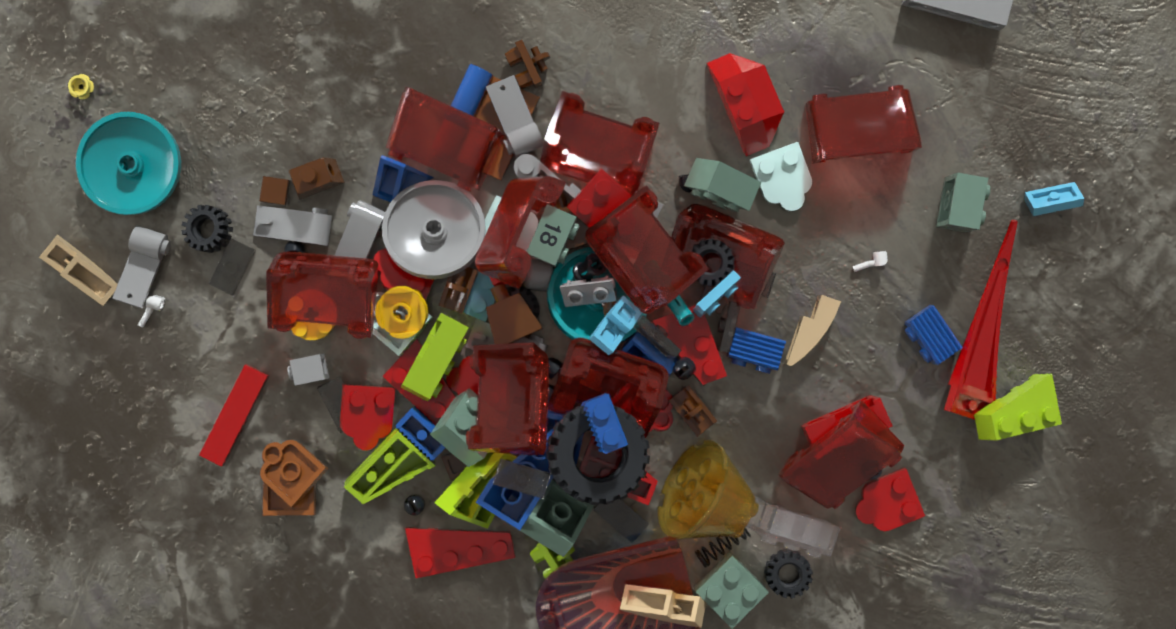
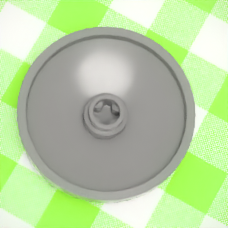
M441 180L419 182L401 191L389 204L382 222L383 241L391 259L405 272L425 279L446 278L466 269L479 255L486 234L484 215L477 200L461 186Z

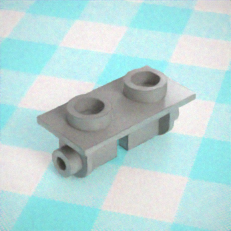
M609 276L591 279V282L586 280H568L567 283L560 286L565 307L616 301L614 292L615 279L609 278Z

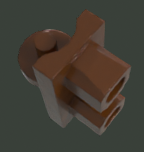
M523 40L515 42L516 47L505 53V57L510 67L523 62L527 69L515 75L520 89L533 85L535 88L542 86V81L535 66L538 65L541 72L548 70L545 61L550 58L549 53H540L538 46L530 49L534 56L531 58Z
M467 267L463 271L448 277L438 306L463 314L478 270Z
M687 385L669 399V402L697 437L717 422L690 385Z

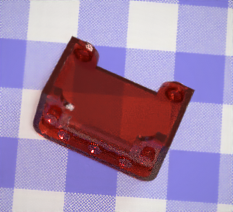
M903 85L890 86L888 91L830 98L827 97V94L813 95L812 100L806 103L812 164L849 157L884 153L894 154L899 151L900 154L912 153L922 148L909 89H904Z
M405 87L385 148L390 150L388 155L401 161L403 157L417 161L458 181V187L471 192L472 188L480 190L505 135L497 127L414 89Z
M562 91L544 140L540 162L550 171L586 183L602 168L626 191L634 195L640 186L660 123L648 117H641L635 119L631 126L585 111V102L579 95Z
M552 176L514 178L508 183L475 259V265L479 272L519 289L530 269L531 257L524 249L516 246L530 212L537 214L547 204L554 207L563 192L566 182Z
M647 185L588 228L585 232V237L591 248L634 305L641 312L650 314L669 304L708 271L709 268L698 253L689 251L683 254L653 214L658 208L657 196Z
M691 204L678 215L660 269L666 271L673 278L680 279L682 276H687L689 274L688 254L693 250V246L699 244L702 240L714 239L721 241L732 250V254L735 257L734 271L741 277L736 284L739 288L733 298L737 301L738 306L745 309H755L785 244L784 240L704 205ZM708 253L702 258L701 264L706 272L713 273L720 268L721 259L716 253Z
M282 252L277 254L266 271L267 328L287 332L295 327L297 322L348 326V333L354 338H371L374 328L378 262L366 258L299 252Z
M575 338L568 346L546 409L566 414L572 411L575 401L582 404V402L602 394H609L613 406L624 409L626 413L631 414L637 419L636 422L645 431L644 436L646 439L661 410L669 374L665 367L658 363L617 349L610 355H607L591 340Z
M534 342L473 345L470 367L480 377L477 425H472L470 431L466 433L468 449L473 452L544 455L547 443L549 360L546 352Z
M862 400L851 408L853 411L852 415L849 414L847 417L841 418L837 426L810 447L791 454L778 474L785 483L826 509L831 507L833 509L838 508L845 501L846 496L888 465L893 467L902 459L900 454L905 445Z

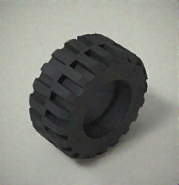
M578 406L562 416L563 418L560 422H557L553 427L552 435L549 436L546 456L549 461L548 468L560 488L581 502H586L590 505L613 504L615 500H623L628 497L627 494L631 490L635 491L640 486L638 482L641 478L644 479L647 473L645 467L650 462V456L647 455V449L650 446L649 441L645 439V431L642 426L638 425L636 418L626 413L624 409L614 406L628 445L622 447L620 464L612 474L604 478H590L577 468L574 461L573 452L577 440L582 434L592 428L589 426L590 422L587 421L588 417L585 416L586 412L583 411L584 407Z

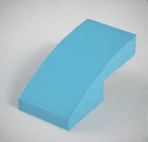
M625 296L620 297L589 339L607 355H610L615 351L624 335L633 328L642 311Z

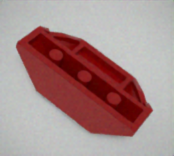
M731 53L706 63L745 157L770 147L783 117L784 110L765 65Z

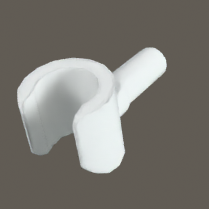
M873 252L872 261L852 266L854 272L873 266L885 265L888 261L887 252Z
M153 295L146 300L147 308L138 323L140 327L145 326L153 309L157 311L163 309L165 304L164 297Z

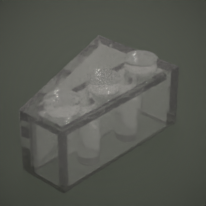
M754 496L744 522L746 527L762 536L761 540L776 545L777 541L784 543L785 548L797 552L799 548L806 549V554L820 558L821 554L831 557L840 531V527L829 521L802 512L785 509L784 506L778 504L772 505Z

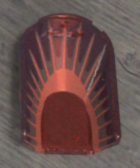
M676 534L572 560L556 568L545 579L538 593L536 618L539 628L700 629L699 627L665 622L620 610L625 584L673 590L676 594L694 596L682 548Z

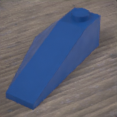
M551 429L491 478L476 503L513 527L521 530L553 479V475L548 468L549 461L546 451H548L549 444L547 442L549 436L552 435L554 429Z

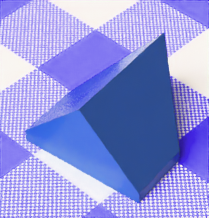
M382 155L372 195L391 202L407 187L419 182L429 181L434 177Z

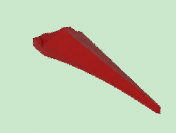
M1011 220L948 383L951 385L944 410L974 420L975 413L996 400L997 361L1002 308L1018 224L1017 220Z

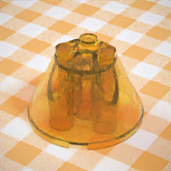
M704 440L703 443L705 444L700 446L693 445L686 450L671 469L661 492L665 494L663 507L658 506L659 525L666 535L675 539L728 536L739 538L750 519L757 514L759 505L755 502L754 493L724 448L714 441Z

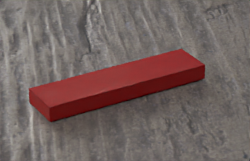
M248 364L244 365L199 456L221 467L224 466L269 375Z

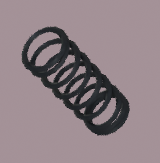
M740 520L738 525L743 535L734 526H731L735 539L728 532L723 531L728 545L719 536H716L721 550L712 541H709L714 556L704 546L701 548L706 559L699 550L695 551L696 556L705 568L710 566V560L706 552L714 560H717L718 557L714 548L721 555H725L721 542L726 548L732 550L728 537L736 545H739L740 542L735 531L744 540L747 539L746 534L748 537H751Z

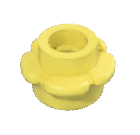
M85 74L76 75L69 80V92L75 98L87 99L94 90V83Z

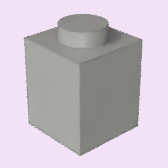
M325 354L290 360V366L287 367L290 381L294 380V385L329 378Z

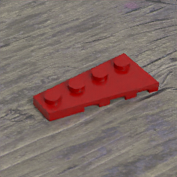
M416 339L383 377L436 425L456 396L448 387L443 377L439 382L443 386L436 398L431 396L428 402L401 388L423 346L419 339Z
M405 528L415 578L516 557L511 531Z

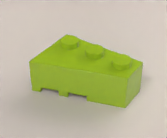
M441 313L401 388L427 402L431 396L436 398L443 384L439 383L443 374L448 376L455 363L451 359L455 352H461L467 341L463 337L469 327Z
M1033 374L1028 378L1029 380L1011 389L1010 393L996 399L975 413L974 417L979 440H1000L1061 425L1062 421L1053 375Z
M395 428L345 480L344 488L362 504H365L388 492L398 484L414 478L415 475L435 467L436 462L435 460H430V457H426V453H422V450H419V446L411 443V439H407V436L400 432V428Z
M493 444L485 458L470 467L467 466L436 500L435 504L451 516L488 529L495 514L477 504L476 501L489 480L518 456L503 447Z

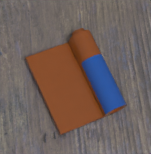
M470 64L431 148L435 150L433 155L448 161L449 157L502 181L514 154L509 155L503 141L507 137L486 90V86L501 79L494 77L491 73L478 66ZM520 89L532 117L540 97Z

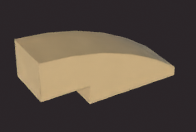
M58 234L39 257L59 271L63 278L102 306H104L117 288L118 284L109 275Z
M824 295L817 296L810 318L806 316L799 317L784 364L793 366L816 346L835 318L841 301Z
M625 584L620 610L656 620L701 628L706 602L699 596L676 594L673 590Z

